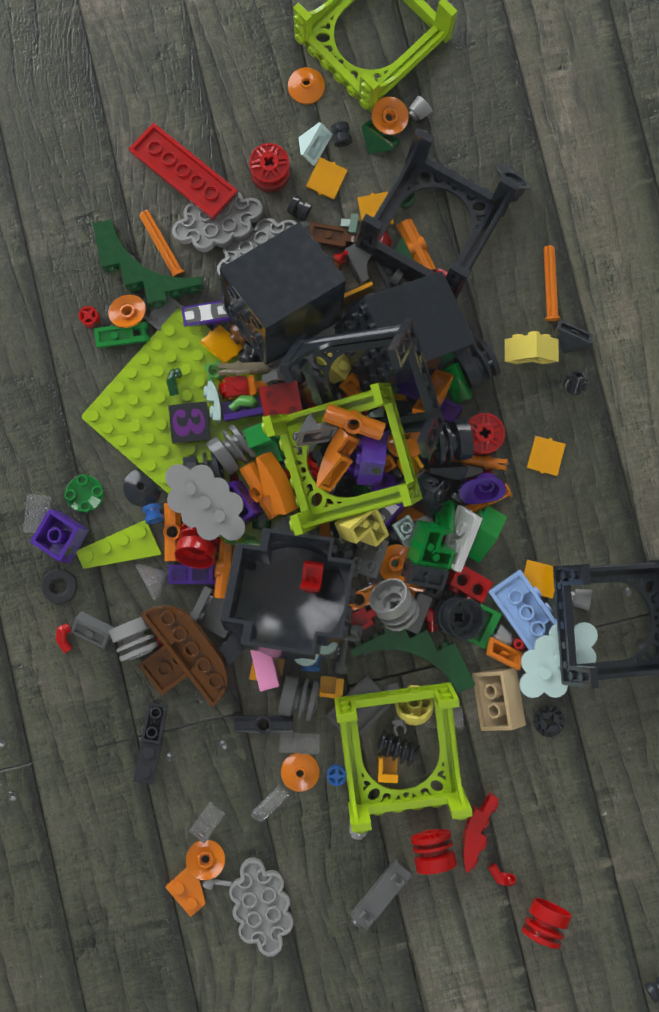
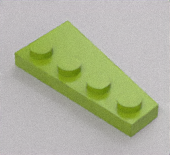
M145 520L76 552L83 569L162 555L150 525L146 524Z

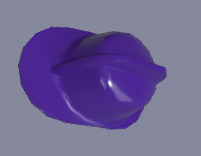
M481 473L475 479L467 481L462 485L459 496L467 504L493 502L505 495L506 487L494 474Z

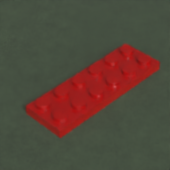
M154 122L128 149L134 157L212 220L238 194L236 188Z

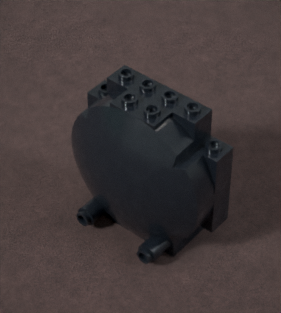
M263 528L260 546L235 544L220 621L225 630L242 635V649L260 651L268 656L279 659L305 658L315 660L316 654H320L321 646H328L332 642L343 644V638L348 637L349 626H347V623L351 624L352 606L350 604H354L356 595L355 587L352 586L353 579L357 580L358 576L355 560L334 558L337 556L338 545H335L334 538L310 534L295 536L294 532ZM304 561L324 563L322 586L319 592L307 593L304 590H300Z

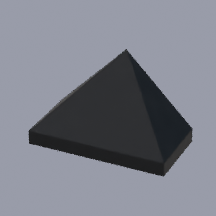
M558 320L555 333L564 353L590 347L593 334L563 320Z

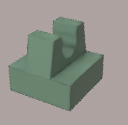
M351 213V219H341L340 226L348 228L349 234L358 235L362 220L359 214Z

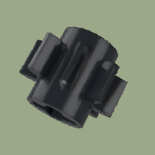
M579 371L572 372L571 376L566 375L564 387L573 395H579L581 391L586 392L589 384L586 375Z

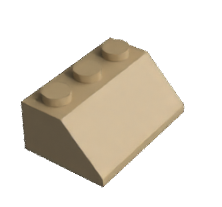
M500 668L472 673L481 731L514 730L526 726L516 669Z

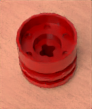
M265 143L254 149L250 156L249 166L253 183L259 190L266 193L281 191L290 179L289 158L287 152L281 146L275 143Z
M480 413L468 421L473 436V455H490L502 445L505 438V428L496 416L489 413ZM482 430H484L485 433L488 432V435L485 438L483 435L480 436Z
M183 522L174 552L175 558L183 565L191 568H209L215 563L221 535L213 540H205L199 536L196 527H188Z
M429 829L410 837L411 844L414 845L412 847L413 852L421 853L414 858L417 873L425 875L449 871L457 866L454 850L447 849L453 845V841L450 839L452 837L450 830Z
M534 897L529 912L536 918L526 917L525 922L527 924L523 925L521 931L538 944L553 949H560L562 945L560 940H563L565 935L558 928L568 929L573 915L550 901Z

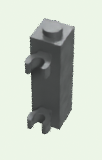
M395 858L351 911L352 922L361 929L363 927L367 931L411 878V870Z

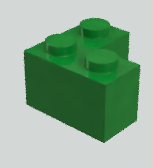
M262 423L243 430L249 448L255 450L257 457L267 452H272L279 464H284L286 457L279 445L280 436L267 437V434L263 432Z
M489 505L486 506L484 511L479 510L477 513L483 519L468 554V557L480 563L498 539L507 519V516Z
M417 520L407 557L415 564L451 569L456 551L447 544L441 543L444 529L433 522Z

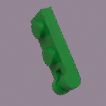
M139 322L137 325L129 328H121L116 325L94 328L96 347L106 348L147 343L150 341V336L147 335L148 322ZM134 330H139L140 336H134Z

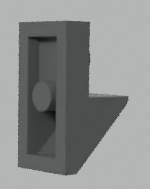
M309 414L300 428L296 444L297 446L329 442L337 432L338 426L327 422L317 424L312 414Z

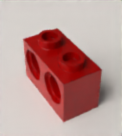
M463 566L461 572L451 569L445 584L450 586L449 590L458 595L462 593L467 599L483 603L493 582ZM459 575H461L463 578V581L460 585H458L457 583V577ZM477 584L479 589L478 592L474 594L473 587Z

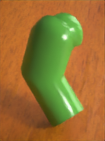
M240 395L228 407L233 412H237L242 406L249 407L250 409L257 408L258 402L253 396Z

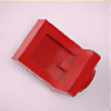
M247 376L224 377L221 383H219V393L222 395L223 400H227L229 397L249 395Z
M304 561L300 590H304L307 593L320 591L324 563Z

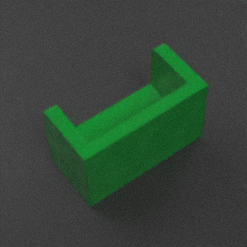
M480 604L485 618L483 628L477 636L467 641L486 649L488 640L492 636L502 614Z

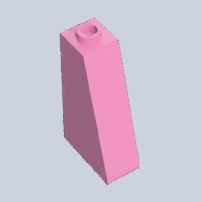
M250 650L260 692L280 686L283 681L276 658L260 651Z

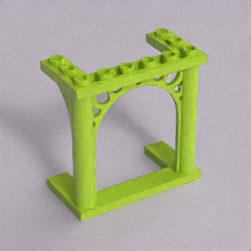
M328 0L319 8L309 12L298 2L293 7L294 38L299 44H304L308 53L312 57H316L320 61L321 66L326 71L329 70L339 84L342 83L346 87V91L350 96H355L359 100V104L363 109H368L372 113L374 105L442 41L447 43L451 39L457 10L447 0H441L438 3L437 12L424 0H403L430 29L394 63L381 69L368 70L356 67L345 60L336 47L334 39L336 22L341 13L354 0ZM327 24L331 27L329 30L326 29ZM326 34L330 39L327 42H320L317 40V36ZM330 46L333 50L329 52V49L325 47ZM352 72H356L358 74L357 79L355 78L354 74H351ZM379 75L381 77L377 78L376 81L374 76Z
M376 383L370 385V391L329 402V404L349 411L358 410L359 412L385 406L406 483L367 494L345 498L332 495L318 488L308 466L309 445L297 446L296 444L297 441L294 439V433L300 431L309 414H312L316 423L324 422L322 420L328 403L289 415L277 414L262 417V429L267 434V437L280 436L279 445L286 457L284 463L286 469L290 471L291 487L296 492L295 502L301 512L290 516L289 524L295 536L317 528L320 524L403 503L404 507L423 499L391 383ZM297 447L302 448V455L298 454L299 450L297 449ZM302 467H305V468H306V472H305V473L303 472ZM308 484H311L313 486V491L310 493V488L307 486ZM316 493L322 495V502L318 506L312 504V498ZM327 499H331L333 504L328 503V507H325Z
M451 682L334 698L337 723H340L350 799L348 807L352 833L363 834L368 830H372L370 814L383 815L385 812L391 811L400 813L406 809L421 810L423 807L428 806L438 808L443 804H447L452 819L465 820L468 817H472V808L461 783L453 708L460 706L459 698ZM433 698L439 740V759L434 771L424 782L408 789H392L379 784L368 774L362 761L356 708ZM440 771H443L442 775L445 776V779L438 775ZM434 780L441 782L443 789L434 790L431 787V782ZM364 781H369L370 785L366 787ZM377 788L380 790L377 798H368V794L372 789ZM423 788H427L429 790L428 792H421ZM385 793L391 794V797H383V795Z

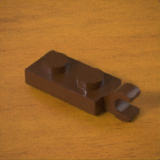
M311 222L310 225L312 238L321 245L345 249L346 243L353 245L357 242L358 235L348 234V228Z

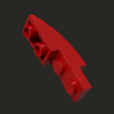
M488 792L480 808L472 806V817H468L462 839L463 867L468 873L471 868L474 869L476 867L480 851L483 852L487 846V836L482 830H486L490 822L488 818L491 812L494 813L499 805V802H497L498 797L491 792Z

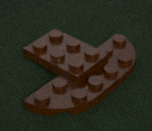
M155 606L141 613L140 615L164 644L138 664L159 694L162 696L188 676L210 706L214 707L226 691L228 669L223 656L199 624L187 612L174 606Z

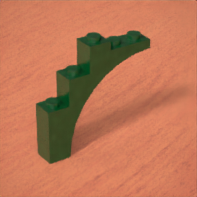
M111 219L92 223L100 264L104 272L116 273L121 269L124 285L127 290L138 291L142 287L145 288L147 303L150 308L160 309L165 307L166 304H169L167 296L177 298L182 296L183 293L196 294L204 289L201 276L191 278L170 277L156 273L141 265L122 246Z
M383 624L381 626L384 633L381 634L380 631L370 635L371 639L365 642L361 639V641L353 643V648L350 649L354 657L366 652L382 649L413 653L435 665L448 678L458 694L475 686L454 642L450 643L448 640L439 644V649H436L426 629L422 630L421 628L418 634L411 632L412 636L409 637L405 629L392 631Z

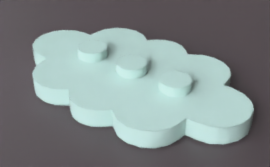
M557 623L551 627L549 635L537 638L534 649L526 651L521 657V667L526 673L521 677L519 687L521 692L527 697H539L545 692L550 697L556 698L561 697L567 691L568 685H562ZM578 623L574 626L577 664L596 662V653L591 647L597 641V630L590 623Z

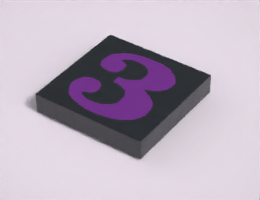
M207 401L168 405L172 444L211 440Z

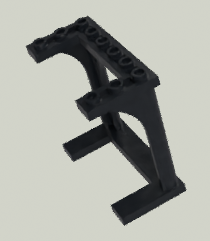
M417 128L405 166L374 217L365 214L355 246L416 280L434 274V271L379 241L403 201L414 192L435 188L452 193L464 203L472 223L470 237L456 262L452 263L446 275L448 284L455 299H457L471 272L470 270L501 217H504L520 184L513 178L503 175L495 192H490L488 188L481 187L471 179L459 175L455 170L441 165L437 160L430 159L428 156L435 137L429 132ZM421 173L430 177L429 183H424L421 180ZM414 178L416 179L418 186L412 185L413 183H415ZM479 204L485 207L483 211H475L473 205ZM476 217H481L480 222L476 220Z
M405 318L402 324L397 326L308 338L307 333L299 334L279 364V370L286 383L294 382L299 372H304L306 384L311 391L315 406L338 400L332 391L329 373L333 362L342 354L355 350L389 346L387 352L393 369L401 368L408 357L425 412L400 415L404 433L421 432L417 443L422 458L431 456L445 422L412 318ZM316 357L324 359L327 365L318 364ZM387 416L369 417L386 423L384 432H388V435H392L391 427ZM352 420L350 423L356 425L359 422ZM355 434L358 438L359 436L363 437L362 434ZM331 441L317 443L312 451L313 458L316 460L319 468Z
M649 560V562L597 566H590L589 564L553 566L562 685L594 689L599 688L598 680L659 675V560ZM650 581L651 591L646 593L644 587ZM620 582L633 587L645 600L650 615L649 634L642 648L633 656L623 660L577 664L571 585ZM651 644L656 646V656L652 655L649 651ZM645 653L647 658L642 659V655Z

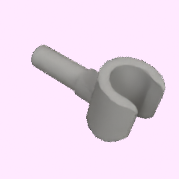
M213 878L211 880H204L203 887L212 890L214 884L231 886V881Z

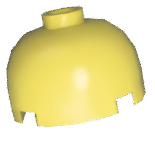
M410 685L407 688L419 687V685ZM433 698L395 703L398 717L409 725L417 726L423 724L430 719L433 713Z

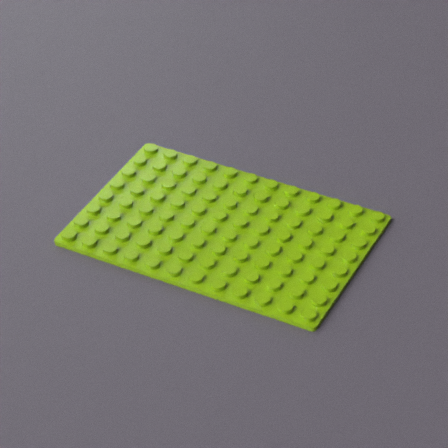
M184 306L175 310L161 326L162 329L158 330L150 338V341L141 348L82 414V419L168 494L172 489L166 483L165 475L171 466L183 465V458L196 455L199 463L203 462V453H207L209 461L212 460L211 450L206 445L210 440L172 444L168 405L206 402L207 398H204V387L208 386V374L204 366L207 363L221 361L200 343L208 335L209 331H212L206 325L184 327L181 308ZM237 354L236 358L233 357L227 363H235V361H239L240 354ZM172 368H180L182 377L176 379L179 394L170 396L166 383L169 371ZM262 373L240 374V376H247V378L250 375H254L255 381H262ZM225 375V377H234V376H236V375ZM215 379L213 384L219 395L222 408V403L234 400H223L222 395L219 393V383H221L222 379ZM256 392L253 397L260 396V393ZM207 402L211 439L216 436L222 442L226 439L222 431L225 430L229 436H232L233 433L229 429V426L232 424L244 434V429L263 422L262 417L264 415L225 422L222 408V423H214L213 417H210V406H214V404ZM248 454L244 455L249 463L256 461V458L252 460ZM241 459L237 460L240 469L247 465ZM223 468L225 480L229 484L232 481H230V476ZM238 470L236 473L239 477V481H242L249 491L250 487L248 483L246 482L245 478L241 475L240 470ZM279 514L269 520L271 521L270 529L283 518V514ZM251 521L245 526L244 533L256 537L255 540L261 541L263 529H253ZM240 537L238 540H234V541H238V542L244 543V539H245V540H248V539H246V538H244V537Z

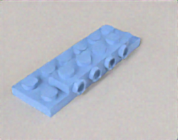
M521 570L516 571L488 592L528 650L534 649L537 638L549 635L551 627L557 623V619H554L551 614L553 612L548 603H543L540 598L542 596L540 591L536 587L533 588Z

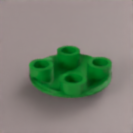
M81 474L69 482L64 496L68 505L73 510L88 513L100 506L104 497V490L102 484L95 477Z

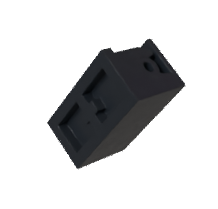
M425 471L417 479L423 499L414 503L412 508L432 518L435 513H439L443 508L444 504L442 501L445 494V482L442 481L439 484L436 478Z
M407 557L401 572V576L407 580V584L444 590L449 574L447 569L417 565Z

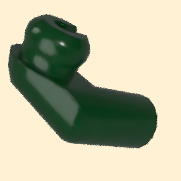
M172 368L169 371L166 383L170 396L179 394L176 379L182 377L180 368Z

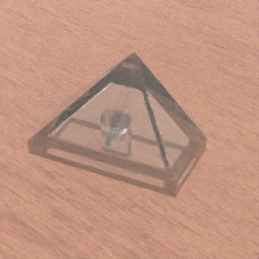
M144 564L135 565L153 600L160 598L167 571Z

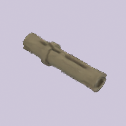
M239 361L225 364L218 363V369H226L219 370L218 376L270 373L272 368L269 367H273V362L265 365L263 362L240 363Z

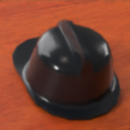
M497 163L495 166L501 178L505 175L513 178L520 184L512 200L513 202H516L525 190L532 188L511 166L503 163Z

